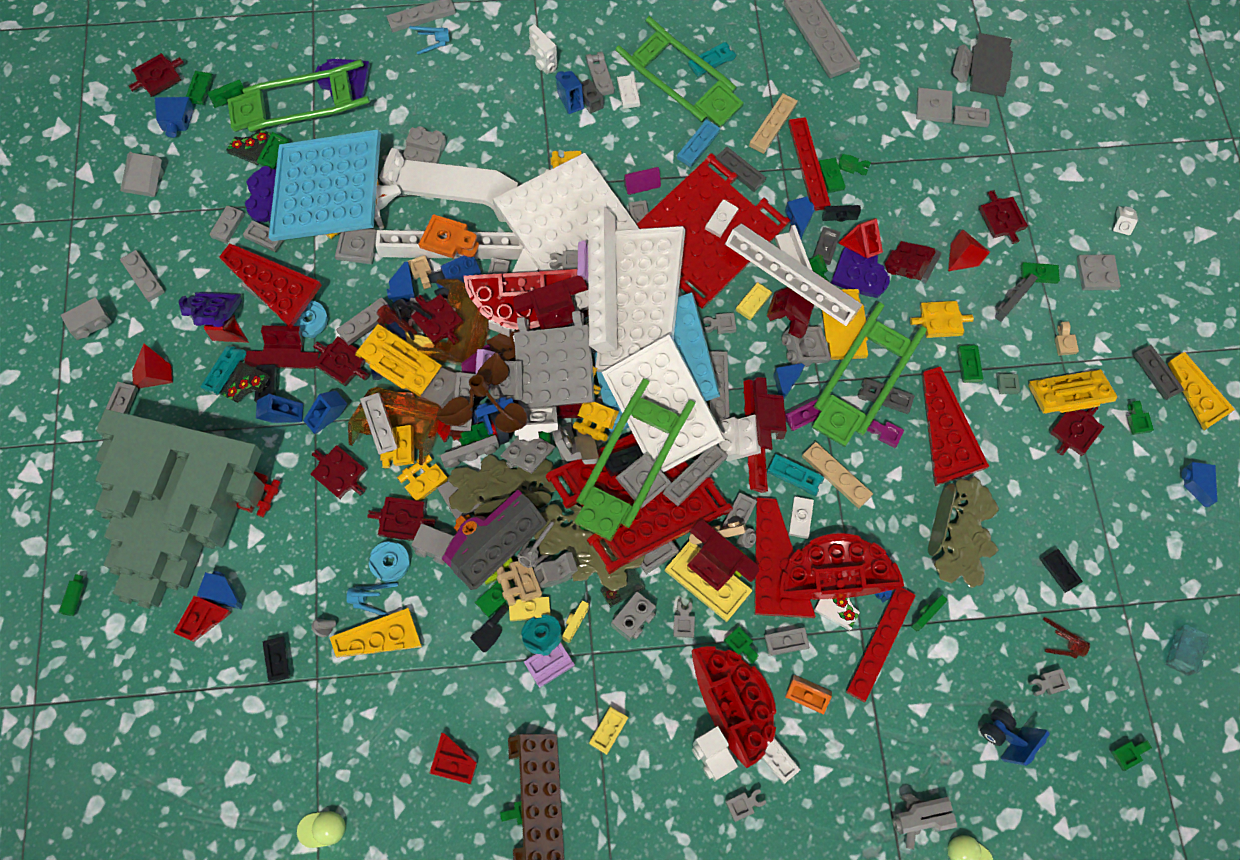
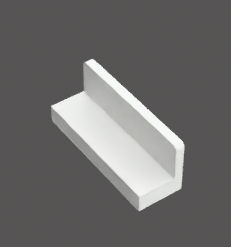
M795 225L791 226L789 233L775 236L777 247L812 270Z

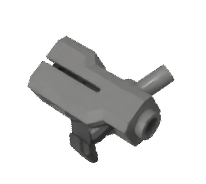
M911 793L900 796V799L906 801V812L894 814L893 826L896 832L899 831V834L907 833V849L914 850L915 837L923 829L931 828L938 832L957 827L954 813L950 812L953 809L948 797L926 802L920 801Z

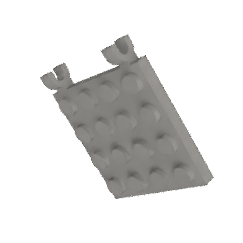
M581 311L572 312L575 326L529 331L528 319L525 317L517 318L520 332L514 333L516 361H522L523 400H518V404L523 408L595 402L592 353L589 346V325H584V313H581Z

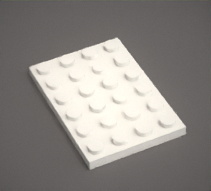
M670 334L602 372L622 413L643 378L647 379L650 383L641 398L677 414V416H680L688 400L695 402V406L660 469L663 473L725 440ZM630 415L627 423L643 454L647 453L655 463L669 433L667 434Z

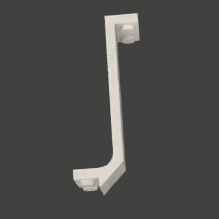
M391 148L379 176L384 185H398L401 194L485 204L494 210L498 220L501 222L506 221L493 204V199L516 188L518 185L517 182L497 170L404 160L398 149Z

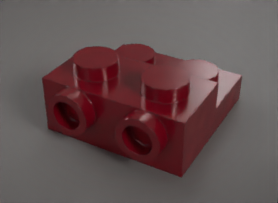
M901 241L896 251L892 250L885 263L887 273L921 280L936 253L935 248Z

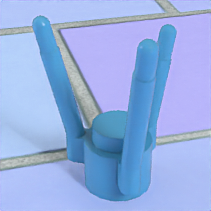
M409 26V29L422 30L417 32L418 35H435V41H439L437 44L417 51L418 55L440 46H446L445 42H449L448 28Z
M398 583L349 588L347 591V603L353 604V608L387 616L389 615L388 613L363 605L362 603L366 602L367 596H380V592L366 591L397 587Z

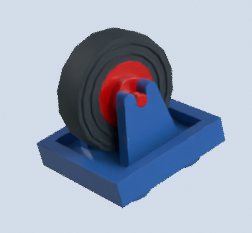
M506 397L495 400L503 410L508 404L514 403L512 398L506 399ZM488 403L477 406L472 416L474 424L483 421L488 435H495L499 445L508 443L509 433L500 431L495 425V418L501 412L498 411L494 404L488 406Z

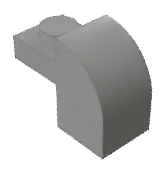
M567 552L555 561L539 564L533 571L541 589L572 579V575L578 569L572 552Z

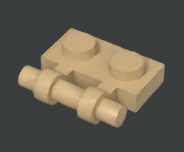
M519 561L510 563V571L505 572L503 566L497 570V580L502 585L504 591L502 594L509 606L516 604L515 596L518 595L522 602L541 597L542 592L532 567L526 568ZM511 579H514L516 585L514 588H511L509 584Z

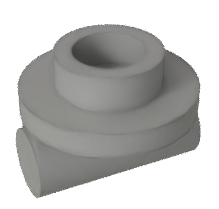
M746 527V532L741 534L736 542L738 547L751 548L754 545L756 534L753 529Z
M318 618L313 621L311 627L316 635L327 637L331 633L332 628L336 626V621L334 619L324 620Z

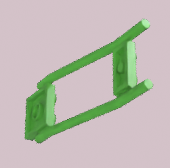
M648 16L645 21L656 32L632 56L620 45L616 47L615 51L638 72L685 107L701 122L707 117L716 126L721 128L744 104L732 93L737 87L722 73L675 39L651 16ZM669 43L718 79L695 105H692L644 68Z
M359 59L330 70L262 82L243 88L244 94L227 99L231 128L235 132L248 127V130L253 132L269 126L336 114L370 103L368 96L353 100L349 75L347 71L364 66L363 61ZM330 77L335 107L266 120L261 90Z
M881 302L877 303L814 405L815 409L822 412L812 428L843 447H846L855 431L864 436L927 331L925 327L920 326L913 340L910 341L907 337L884 324L876 322L885 306ZM865 337L895 355L902 357L867 416L834 395H830Z
M644 378L622 413L586 485L576 500L584 506L575 519V524L609 541H612L621 524L630 528L675 439L695 406L694 401L688 400L680 416H677V414L641 398L650 383ZM630 415L667 434L669 433L633 506L594 487Z

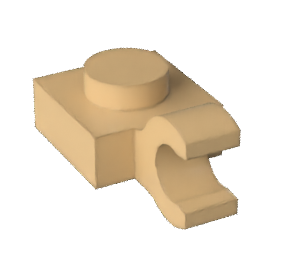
M425 255L409 260L408 263L414 279L420 278L424 290L431 288L427 275L432 272Z
M1069 321L1061 322V326H1057L1059 336L1055 338L1058 356L1077 354L1079 350L1076 336L1070 335Z

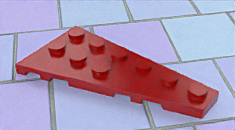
M230 243L219 256L221 261L290 329L322 286L320 281Z
M941 366L924 371L922 380L935 486L987 469L989 464Z
M757 498L755 563L759 567V572L755 577L754 615L815 618L810 599L780 597L782 574L785 572L789 559L794 554V550L777 500Z

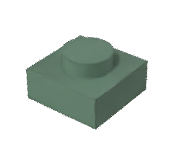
M999 374L997 376L999 394H1018L1020 392L1018 374Z

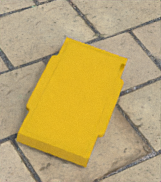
M859 289L842 290L860 302ZM864 305L861 306L854 319L847 326L822 310L825 338L828 343L831 360L843 359L866 323ZM865 337L852 359L868 357L867 337Z
M377 324L356 352V356L365 359V362L370 364L369 367L400 388H407L419 397L422 396L442 367V365L428 357L427 354Z
M1101 369L1030 381L1028 386L1043 414L1099 407L1100 404L1115 402L1117 399L1115 391Z

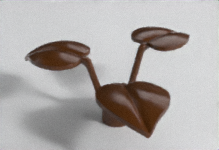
M497 352L485 361L478 370L477 375L469 379L471 387L469 390L470 403L466 398L456 397L450 400L441 412L436 415L441 422L449 426L466 424L473 416L470 408L473 407L475 394L479 397L487 395L498 411L501 412L495 418V425L502 432L510 433L520 430L526 426L528 420L522 406L510 403L503 410L488 391L490 384L498 385L502 383L509 373L507 365Z

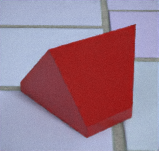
M877 218L858 224L838 243L865 258L883 253Z
M962 230L951 243L948 271L978 267L991 252L965 230Z
M234 314L224 321V325L221 327L204 325V330L212 341L249 343Z
M143 343L132 370L133 386L139 389L173 383L171 364L145 343Z

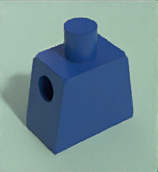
M572 71L558 72L556 74L557 93L567 113L571 114L584 109L582 84Z
M155 97L156 119L161 130L166 131L165 135L175 138L177 131H186L194 110L189 97Z

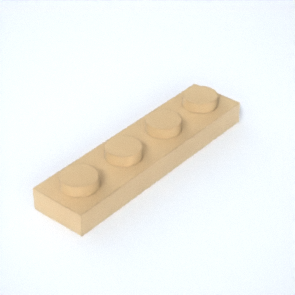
M782 94L750 141L749 147L765 154L798 101Z
M817 442L802 455V458L858 509L873 495L869 489Z

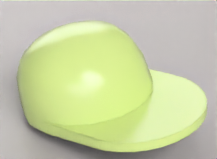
M334 811L309 814L300 821L297 827L298 840L308 848L333 845L342 839L345 833V821L340 814Z
M960 835L954 837L949 843L948 856L950 860H993L991 853L971 836Z

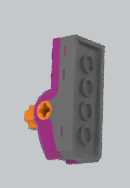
M517 490L487 518L483 516L471 517L470 515H461L456 519L454 529L457 533L447 546L442 560L470 590H475L539 532L547 522L533 503Z

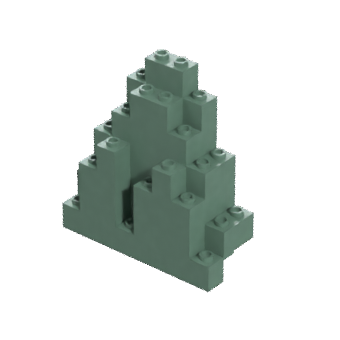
M105 409L96 429V432L102 436L103 442L95 459L102 465L96 481L102 485L101 488L103 489L95 510L101 513L102 518L110 520L104 537L111 541V547L103 566L110 569L109 573L119 576L112 593L120 597L119 601L127 604L135 601L138 602V606L150 609L151 606L159 608L166 587L173 590H178L179 587L187 588L203 546L214 549L215 546L223 548L238 508L237 503L239 506L250 509V506L258 508L257 505L262 498L265 485L253 473L262 451L255 444Z

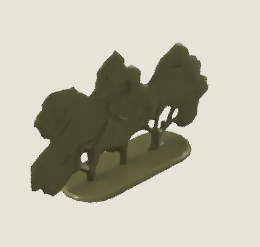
M489 454L481 461V470L479 472L469 467L455 468L451 471V475L447 480L454 487H458V490L449 497L451 509L467 513L475 505L481 504L475 510L474 516L487 518L510 497L511 492L521 490L526 493L523 495L533 503L536 509L542 508L551 500V496L547 492L556 491L553 484L548 482L545 477L547 473L555 468L552 462L545 459L530 474L520 467L510 469L506 465L507 462L503 460L498 461L495 456ZM532 481H536V487L531 488L532 491H530L529 485ZM483 496L484 501H481L479 497ZM494 497H496V498H504V499H499V500L492 501V498H494Z
M975 476L970 480L962 478L957 480L956 487L954 484L946 486L938 503L928 545V554L930 556L938 554L942 547L945 552L943 557L936 560L934 564L940 574V580L953 583L959 576H963L964 581L970 588H974L977 585L980 586L984 582L985 569L980 558L982 556L991 558L999 551L996 544L991 541L988 529H984L981 526L982 521L994 517L999 511V507L992 498L989 489L982 486L981 481ZM956 489H957V491H958V493H959V497L955 500ZM962 500H968V505L964 507L958 506ZM953 508L956 509L959 515L958 521L955 524L949 523ZM949 527L951 540L945 541L947 530ZM948 548L953 550L952 554L948 552Z
M551 504L547 506L544 512L540 513L547 524L534 535L536 540H538L550 522H554V525L538 546L539 553L541 555H554L565 549L572 552L578 569L572 575L573 581L588 580L592 573L597 572L602 585L611 591H617L619 588L627 585L625 569L639 568L645 558L644 555L608 574L605 569L606 565L595 548L590 546L587 541L595 533L584 531L577 524L576 530L572 527L582 507L575 504L569 508L574 511V514L564 516L558 505ZM559 516L563 517L560 521L557 520ZM564 521H573L569 526L561 527V523ZM600 540L612 561L617 560L605 540Z

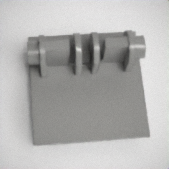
M518 436L500 456L507 460L506 465L509 468L518 466L532 474L553 451L555 446L540 438L526 441L524 439L519 440Z

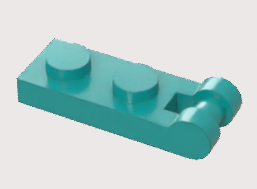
M724 42L704 52L699 57L715 68L727 61L734 60L736 53L729 49L730 46L727 42ZM689 60L688 65L697 77L707 72L693 60Z
M232 345L226 346L200 387L204 391L218 396L239 361L245 359L246 351Z
M775 454L767 473L799 487L813 496L818 494V487L824 481L822 475ZM807 478L812 480L811 484L806 482Z

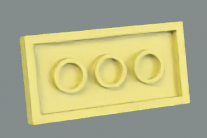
M689 541L665 568V572L723 620L728 622L753 590L734 575L719 591L715 590L687 566L689 561L701 549Z

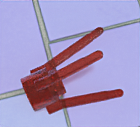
M388 304L381 306L377 310L376 314L379 317L377 322L385 329L384 323L391 324L395 321L405 332L410 330L413 334H417V331L406 321L398 319L396 312Z
M1043 618L1045 622L1057 629L1055 630L1057 635L1069 640L1068 649H1070V652L1045 649L1046 653L1070 656L1075 659L1078 655L1081 657L1087 655L1090 648L1088 641L1074 635L1048 618Z

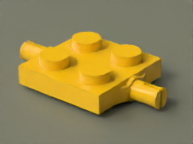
M957 301L921 303V317H911L910 325L921 324L927 329L925 333L926 338L963 336V322H973L974 317L973 314L962 315Z

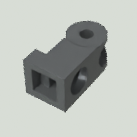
M587 79L581 82L583 102L587 106L588 112L591 114L603 109V96L592 81Z

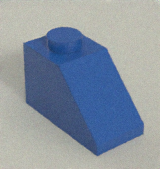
M808 196L787 202L785 209L787 217L791 219L790 224L791 226H796L800 239H802L815 212L814 205L809 201Z
M404 262L389 280L390 288L387 289V295L389 300L392 299L393 304L398 299H404L408 302L411 298H415L408 262Z
M337 391L321 393L303 421L316 434L339 418L347 403Z
M272 394L257 400L256 419L271 423L302 422V403Z
M1192 462L1183 468L1182 479L1184 480V487L1204 507H1210L1218 502L1215 465Z
M213 571L212 574L205 572L197 596L208 602L242 609L243 605L231 582L225 578V574Z

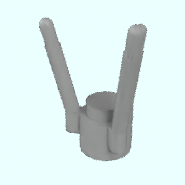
M550 522L532 547L527 548L529 541L522 547L517 556L520 564L524 567L531 568L533 566L536 568L541 561L550 556L542 555L538 558L537 547L550 531L554 522Z

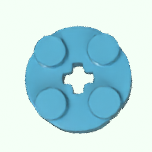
M311 301L294 324V326H300L303 337L315 338L317 334L325 329L328 316L324 307L316 301ZM312 316V320L310 322H306V320L304 319L305 317Z
M382 542L370 554L369 568L372 574L385 583L401 579L410 568L409 554L399 543ZM386 558L395 559L392 566L384 565Z

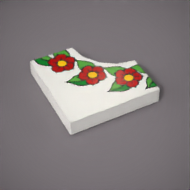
M849 598L820 599L814 612L849 631L852 629L860 613L853 607Z

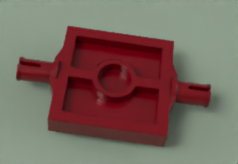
M161 53L132 69L137 81L128 85L132 92L142 87L152 97L181 81L175 68L184 64L180 57L171 62Z
M995 190L989 191L988 195L991 202L981 205L979 210L992 237L997 238L1008 235L1012 244L1018 243L1020 240L1016 232L1025 230L1028 225L1014 197L999 199Z
M441 294L428 302L422 295H418L419 298L416 297L415 300L420 304V309L430 315L432 319L429 320L417 311L411 315V318L432 344L435 345L445 338H448L453 345H456V342L459 343L460 340L455 336L454 332L456 328L464 323L461 317Z
M337 336L327 346H324L319 341L314 344L313 347L322 352L320 358L314 364L315 367L346 387L356 375L364 381L369 377V374L361 369L365 359L357 357L356 352L358 349L351 344L348 346L342 338Z
M1098 407L1094 409L1089 408L1087 411H1069L1063 415L1050 432L1051 435L1062 443L1057 449V453H1060L1059 455L1063 456L1068 448L1080 456L1086 453L1104 429V426L1093 417Z
M337 445L325 456L318 449L314 450L319 456L314 452L312 456L319 461V464L310 473L311 476L339 499L352 489L359 496L363 495L365 489L358 484L360 477L366 471L363 466Z
M393 497L385 498L384 506L380 512L369 510L367 518L379 520L378 536L409 541L414 540L421 524L433 528L436 524V519L424 518L425 502Z

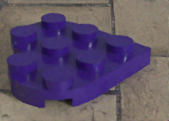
M327 59L326 63L317 66L315 72L330 70L356 60ZM363 61L364 66L347 71L353 100L364 97L370 68L369 61ZM330 77L316 79L319 87L323 90H329L333 99Z
M268 166L261 167L246 181L251 196L245 201L248 215L257 223L268 221L270 223L276 170L270 169Z
M845 247L831 284L844 289H858L861 295L878 298L888 288L890 276L884 270L885 267L877 263L878 255L865 258Z
M196 292L195 296L187 298L185 295L180 298L179 308L181 315L191 316L193 324L196 326L213 325L214 327H221L224 325V321L232 316L242 302L241 294Z

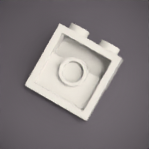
M533 24L529 27L530 51L536 56L535 64L539 70H543L546 74L552 73L557 68L556 45Z
M556 406L523 408L527 414V424L522 429L515 431V436H519V440L531 441L539 438L538 431L549 433L558 430Z
M756 415L740 419L732 417L718 421V426L725 440L717 446L728 455L726 461L761 453V447L758 444Z

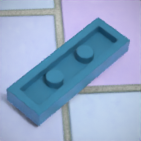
M705 120L678 153L677 159L692 167L720 133L721 128Z

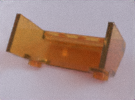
M437 279V284L449 289L448 303L456 309V313L464 322L454 332L460 341L453 345L448 339L447 343L437 342L433 348L418 347L417 351L436 360L461 366V363L475 354L477 349L484 347L489 330V319L478 311L476 305L469 298L464 282L458 279Z
M380 387L369 389L364 397L381 393L392 429L393 427L406 425L414 427V446L419 449V465L423 466L434 445L440 421L436 415L441 412V407L430 401ZM362 403L359 404L348 422V441L351 446L360 433L372 435Z

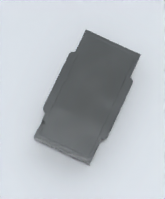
M978 33L973 51L970 91L1004 97L1011 74L1013 52L1011 51L1010 44L1012 39Z

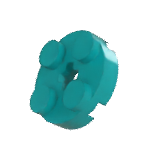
M544 614L540 618L535 619L533 617L529 619L522 628L521 636L523 644L529 652L547 656L560 644L563 631L555 617ZM544 631H546L545 636H538V633H543Z

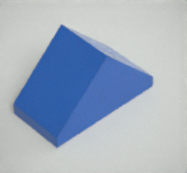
M804 364L776 368L773 375L778 394L783 396L784 399L802 374L805 367Z

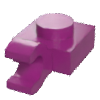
M874 420L867 429L872 434H879L878 440L893 448L897 447L904 432L903 429L889 422L882 425Z

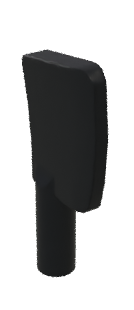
M504 605L470 637L483 653L487 652L495 644L502 633L501 628L496 624L508 611Z

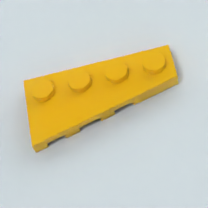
M1185 351L1167 363L1173 375L1183 387V393L1203 430H1206L1235 410Z
M409 608L330 637L337 658L422 647Z

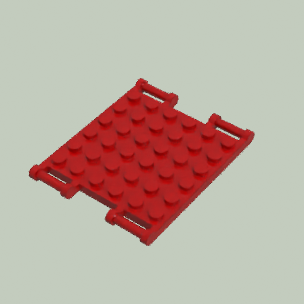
M710 153L694 171L636 224L639 229L680 226L685 228L681 266L682 278H680L679 289H682L687 294L692 292L695 301L701 309H704L750 263L749 260L725 245L734 228L743 224L771 243L775 236L779 235L791 222V219L785 218L772 207L765 197L755 206L732 187L731 184L737 179L738 175L735 172L732 173L719 162L713 153ZM712 164L722 174H724L727 177V179L724 180L714 170H712L709 167V165ZM724 199L738 207V211L721 238L705 230V227ZM764 208L775 219H777L780 222V224L777 225L761 210ZM687 282L692 284L698 291H700L705 296V298L700 296L694 289H692L687 284Z
M631 434L617 440L611 454L639 445L634 435ZM605 446L597 450L599 458ZM578 459L546 474V479L553 484L563 499V505L566 509L578 503L576 500L596 464H584L582 459ZM685 461L664 472V475L672 483L689 466ZM604 465L594 487L633 506L635 501L616 479L618 475L610 477ZM562 476L574 493L573 496L570 497L558 477ZM709 477L679 506L663 494V490L643 508H640L630 528L621 524L612 541L597 534L591 535L587 541L590 546L595 548L606 565L605 569L608 574H611L618 568L689 533L699 521L708 523L722 515H727L733 510V507L725 501L715 487L714 480ZM706 489H708L709 492L712 494V496L714 497V499H715V500L717 501V503L719 504L720 508H718V506H717L716 503L713 501V499L711 498V496L708 494V492L706 491ZM600 540H605L617 560L612 561Z

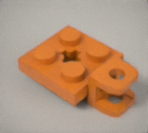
M433 214L418 245L421 249L454 259L456 252L463 256L474 257L479 244L476 241V234L467 231V224ZM444 234H446L447 237L445 239H441L439 237L440 235L443 236Z

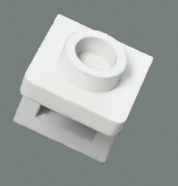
M1119 206L1116 211L1117 221L1113 231L1131 235L1138 221L1137 213L1131 207L1123 208Z

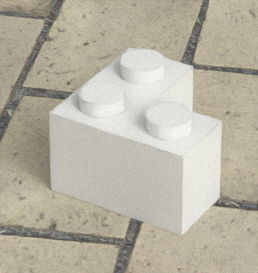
M718 726L694 741L692 751L697 760L701 759L705 767L703 770L708 779L712 778L715 782L738 767L727 749L729 744Z

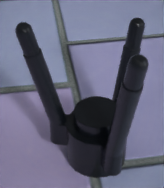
M398 299L392 304L398 320L403 321L411 340H414L415 337L406 320L411 314V308L429 320L432 319L430 315L415 306L411 301L406 302L404 299Z

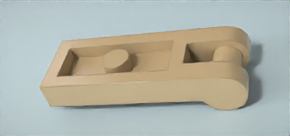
M739 521L730 522L727 527L720 528V525L712 526L724 538L744 534L747 530L745 522L739 523ZM693 534L690 535L689 540L692 544L702 543Z

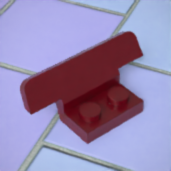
M575 276L517 295L513 299L516 314L534 308L541 330L559 328L574 323L572 312H575L571 295L587 291V285L582 276Z
M787 287L774 293L767 317L770 321L787 316L792 321L788 334L797 338H803L807 331L814 304Z
M262 325L263 351H246L245 364L250 368H256V365H276L277 368L315 369L314 364L320 358L319 352H303L304 341L300 326H293L290 329L288 326Z
M757 377L753 380L758 444L761 448L772 450L771 433L776 434V440H782L787 432L784 397L768 394L766 378Z
M699 521L689 531L704 545L689 561L687 566L715 590L719 591L736 571L749 582L755 579L759 572L758 565L705 521Z

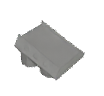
M130 151L127 155L120 191L155 197L159 189L158 180L164 175V170L161 167L162 160L155 155H142Z

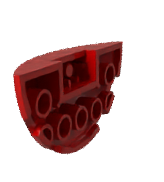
M577 269L464 276V283L469 298L476 305L478 311L487 319L500 324L502 327L519 330L517 318L525 317L529 320V329L540 327L535 309L532 308L516 314L513 302L514 297L577 276Z
M834 533L811 540L808 545L798 549L792 555L785 572L782 574L780 597L815 600L850 598L904 587V582L897 564L892 562L882 547L874 542L869 543L862 540L858 535Z
M715 646L693 649L692 658L695 674L709 715L715 726L719 727L729 744L730 750L748 768L757 763L766 754L767 742H772L775 736L774 715L776 714V706L770 687L755 666H749L742 660V656L736 652L718 650Z

